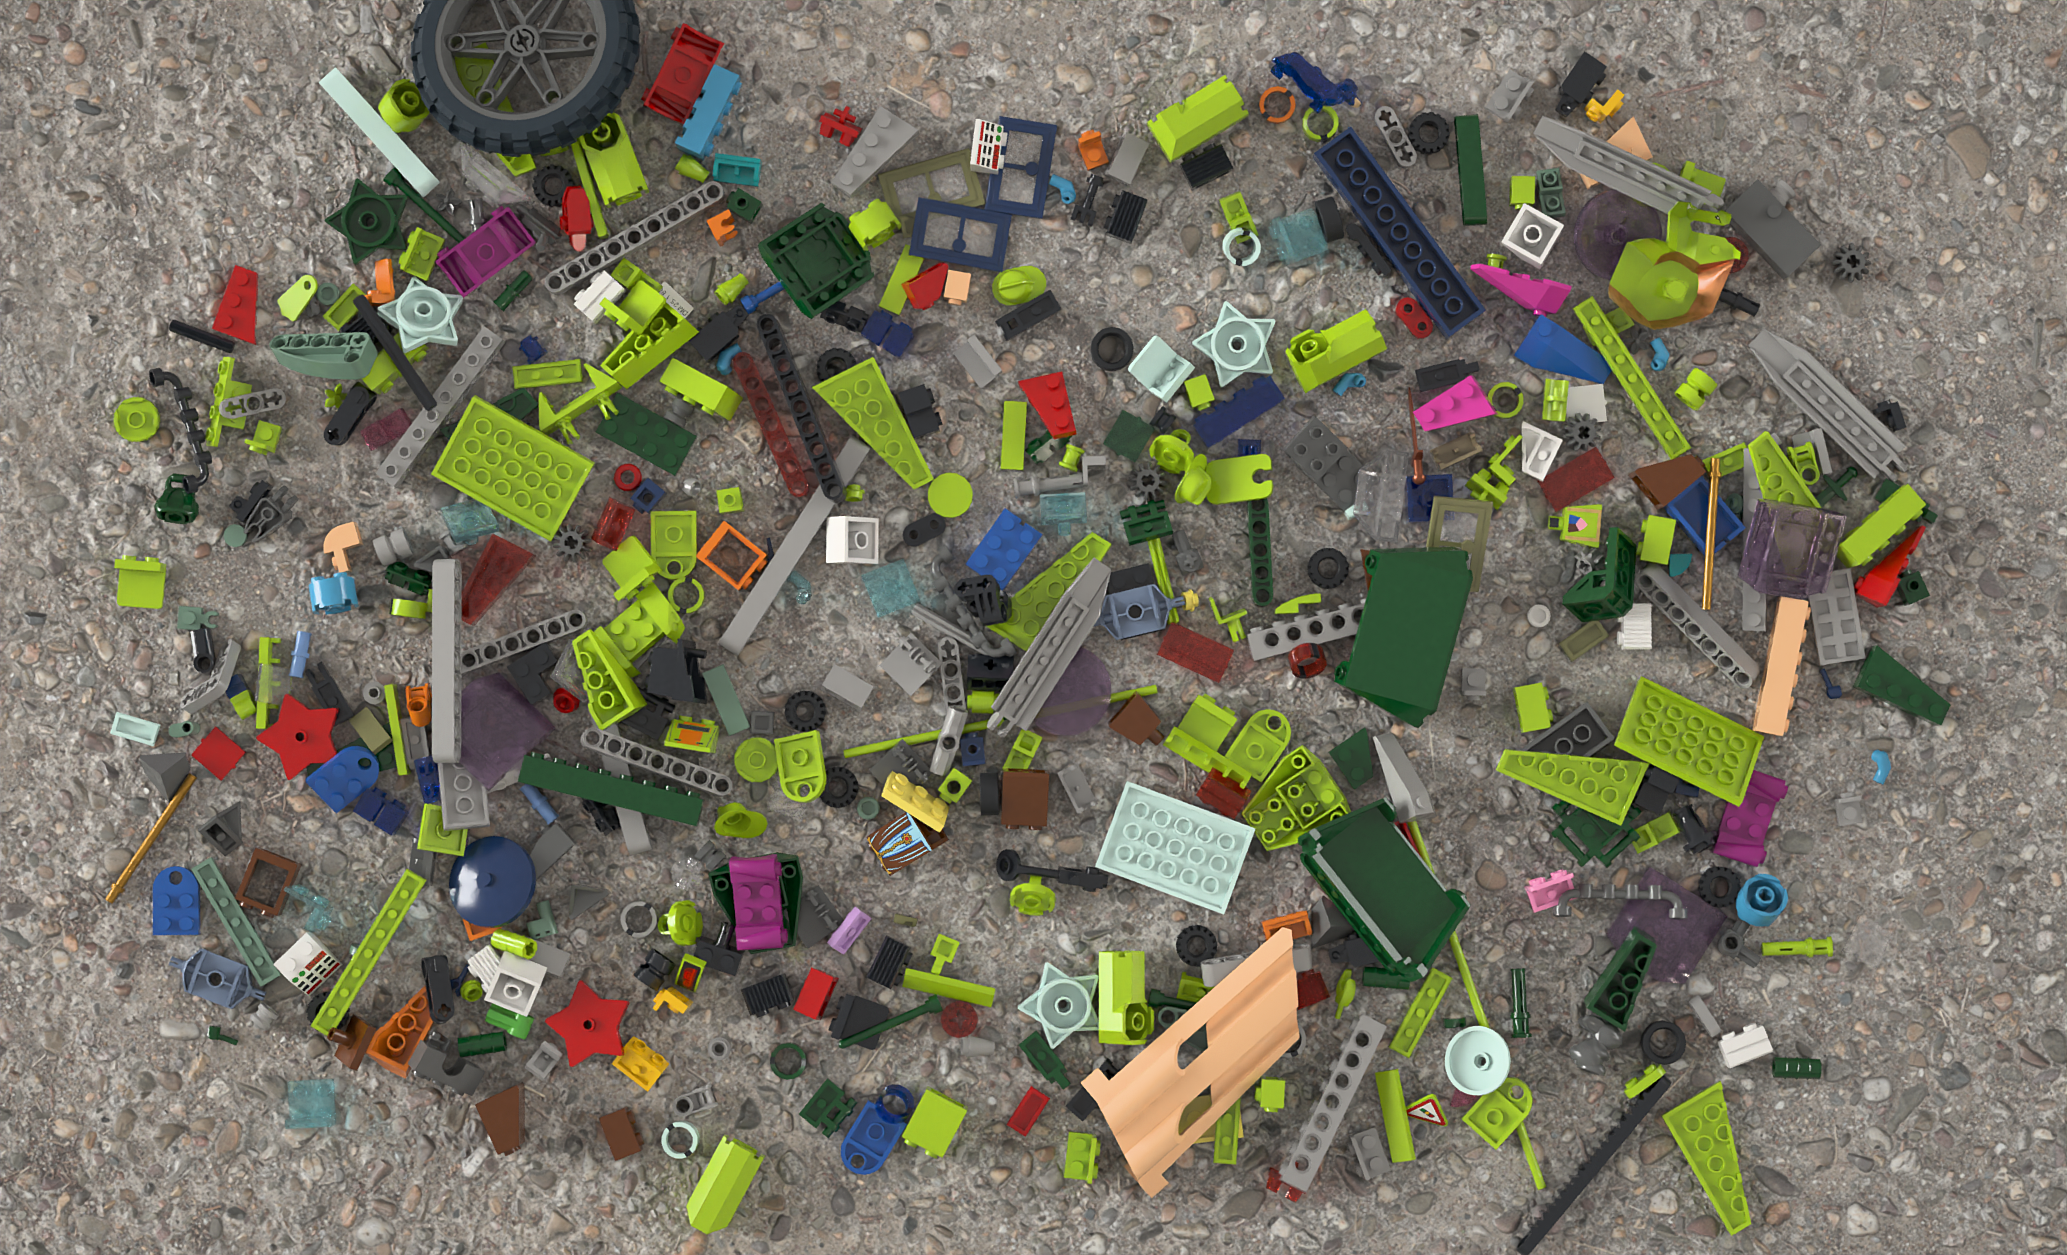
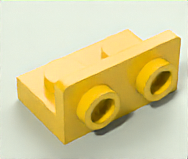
M671 986L667 990L663 988L653 1000L656 1003L653 1009L657 1011L667 1002V1007L677 1014L680 1011L683 1014L690 1008L693 1001Z
M633 1036L623 1047L624 1055L617 1056L612 1065L648 1092L668 1067L669 1062L662 1055L650 1049L644 1041Z

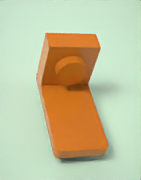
M1089 130L1082 133V137L1078 139V147L1087 171L1108 164L1109 161L1101 142L1100 131L1094 132V130Z
M388 258L375 261L377 290L367 291V295H365L371 306L379 307L395 300L392 260Z

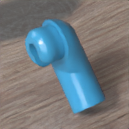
M1053 174L1049 185L1060 189L1062 201L1065 204L1074 202L1076 192L1073 183Z
M1658 337L1650 342L1655 351L1651 362V368L1654 371H1662L1669 359V352L1661 338Z
M737 343L719 354L716 366L722 375L731 373V359L743 353Z
M1346 373L1332 391L1341 397L1347 388L1363 387L1366 384V378L1361 373Z
M1875 750L1871 758L1877 762L1878 770L1873 781L1883 785L1891 770V763L1885 751Z

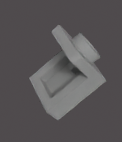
M544 1041L526 1064L525 1069L543 1081L558 1063L562 1053L555 1044Z

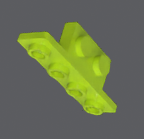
M223 357L218 366L220 376L218 383L214 387V396L216 397L214 405L211 406L209 412L211 423L205 433L206 446L218 447L222 425L244 429L246 416L227 419L219 412V405L224 399L251 393L252 385L231 380L235 360L233 357ZM228 402L229 405L225 407V411L230 412L232 415L233 410L241 409L242 407L241 404L231 405Z

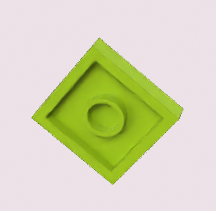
M424 804L417 849L464 856L468 829L444 831L442 806Z

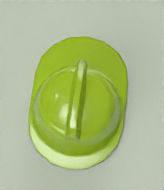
M1033 266L1007 269L995 277L992 284V292L995 298L1004 305L1026 303L1044 293L1046 278L1038 268Z
M1204 454L1196 455L1191 461L1182 481L1176 489L1175 501L1182 504L1188 501L1195 505H1200L1211 489V478L1206 473L1207 458Z
M733 802L718 807V819L715 822L714 828L716 833L722 836L754 838L766 830L768 822L761 813L748 811L741 803Z

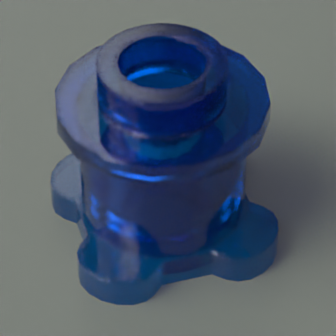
M530 335L520 342L521 347L519 351L524 352L529 364H533L548 353L546 348H542L537 341L539 339L537 336L533 338Z

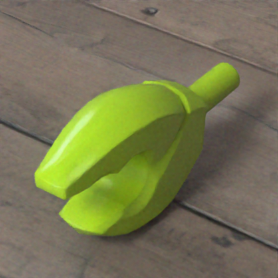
M1346 969L1343 972L1336 986L1335 1002L1338 1004L1335 1014L1336 1019H1340L1343 1007H1348L1355 996L1356 983L1355 980L1351 979V969Z

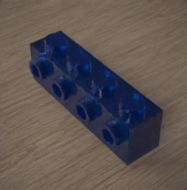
M1263 375L1252 382L1254 386L1247 391L1245 388L1240 389L1233 394V400L1228 403L1224 400L1214 406L1215 411L1210 415H1207L1205 412L1195 419L1196 424L1193 425V428L1207 450L1284 401L1285 397L1271 376L1267 378Z

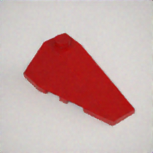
M1923 525L1916 527L1868 570L1863 577L1859 576L1854 583V588L1856 589L1854 591L1855 596L1876 608L1886 606L1901 580L1897 578V575H1900L1909 563V559L1906 558L1907 555H1911L1915 551L1926 527Z

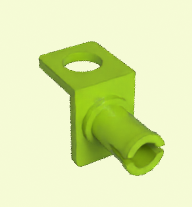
M1209 597L1208 600L1219 625L1227 623L1232 641H1239L1237 631L1241 640L1246 638L1247 636L1244 633L1240 618L1248 614L1247 610L1243 608L1220 617L1214 599Z

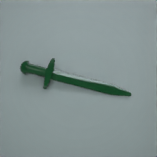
M1846 468L1847 471L1835 482L1826 475L1822 476L1828 487L1815 498L1821 507L1835 495L1847 501V497L1841 488L1853 477L1856 479L1858 475L1856 468Z

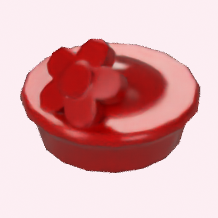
M564 687L557 689L553 694V704L558 711L570 713L579 707V697L573 690Z

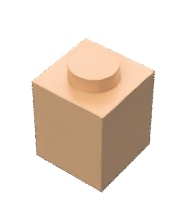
M948 270L944 299L948 300V304L961 306V303H967L971 282L970 273Z

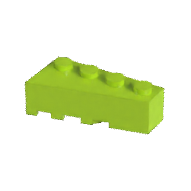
M665 303L640 336L632 330L600 366L624 388L628 389L699 333V331L668 303Z
M1909 484L1903 485L1878 506V511L1874 510L1863 519L1861 526L1858 525L1845 534L1846 540L1844 542L1833 545L1830 550L1847 569L1860 564L1864 566L1873 559L1871 555L1877 549L1881 551L1890 543L1888 539L1893 534L1897 536L1906 529L1904 525L1910 519L1914 521L1923 513L1921 509L1926 503Z

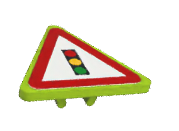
M1435 1094L1427 1095L1406 1106L1408 1117L1444 1127L1448 1126L1446 1116Z

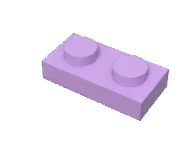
M854 907L847 914L839 928L833 932L827 943L844 955L872 918L857 907Z

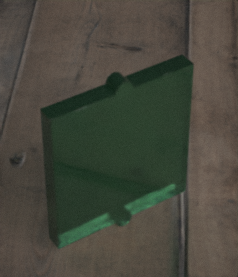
M1122 410L1103 445L1117 452L1118 456L1122 455L1135 463L1155 428L1142 421L1141 417H1135Z

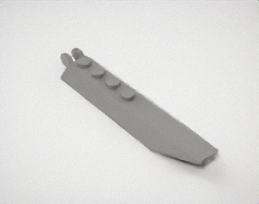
M1541 117L1533 133L1568 168L1666 214L1678 201L1691 202L1697 209L1717 212L1716 208L1720 209L1724 205L1722 198L1715 194H1710L1711 190L1593 135L1548 117Z
M1763 329L1748 345L1773 382L1873 479L1881 471L1890 481L1895 483L1898 480L1896 475L1886 467L1890 461L1899 471L1905 472L1907 470L1906 465L1896 456L1906 446L1808 351L1766 329Z
M1096 558L1090 561L1065 591L991 706L996 713L990 717L987 723L988 729L994 730L1003 717L1007 719L1001 724L997 732L1001 738L1008 734L1014 724L1025 731L1028 729L1100 617L1111 569Z

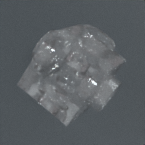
M689 856L687 859L682 858L680 862L675 861L670 871L673 874L671 880L676 882L674 886L685 891L688 888L694 889L695 886L699 887L705 876L702 873L704 868L699 866L700 861ZM685 869L691 873L689 878L682 876V872Z

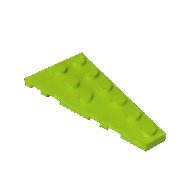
M1764 431L1748 445V449L1787 580L1791 581L1843 537L1769 432Z
M1091 532L1067 554L1054 562L1051 567L1039 574L1011 598L1012 616L1006 623L985 627L1004 639L1008 638L1012 644L1027 652L1065 591L1093 558L1101 562L1112 544Z
M1718 1081L1661 1114V1117L1726 1229L1732 1236L1751 1225V1220L1744 1195L1731 1125L1729 1124L1727 1106L1722 1091L1723 1087L1721 1081Z

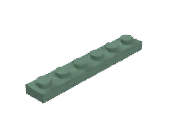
M213 857L191 869L260 987L281 976V972L273 965L275 963L244 909L239 905V901L235 899V894Z

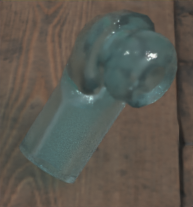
M794 570L788 580L797 586L798 595L796 596V601L799 604H806L812 596L811 584Z

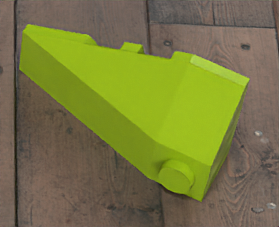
M592 629L587 630L572 641L578 667L582 670L584 678L583 688L587 690L589 712L600 730H605L630 717L647 705L636 684Z

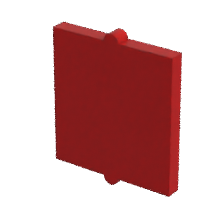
M215 726L206 738L201 739V744L191 756L222 781L232 769L236 768V764L245 755L246 751Z

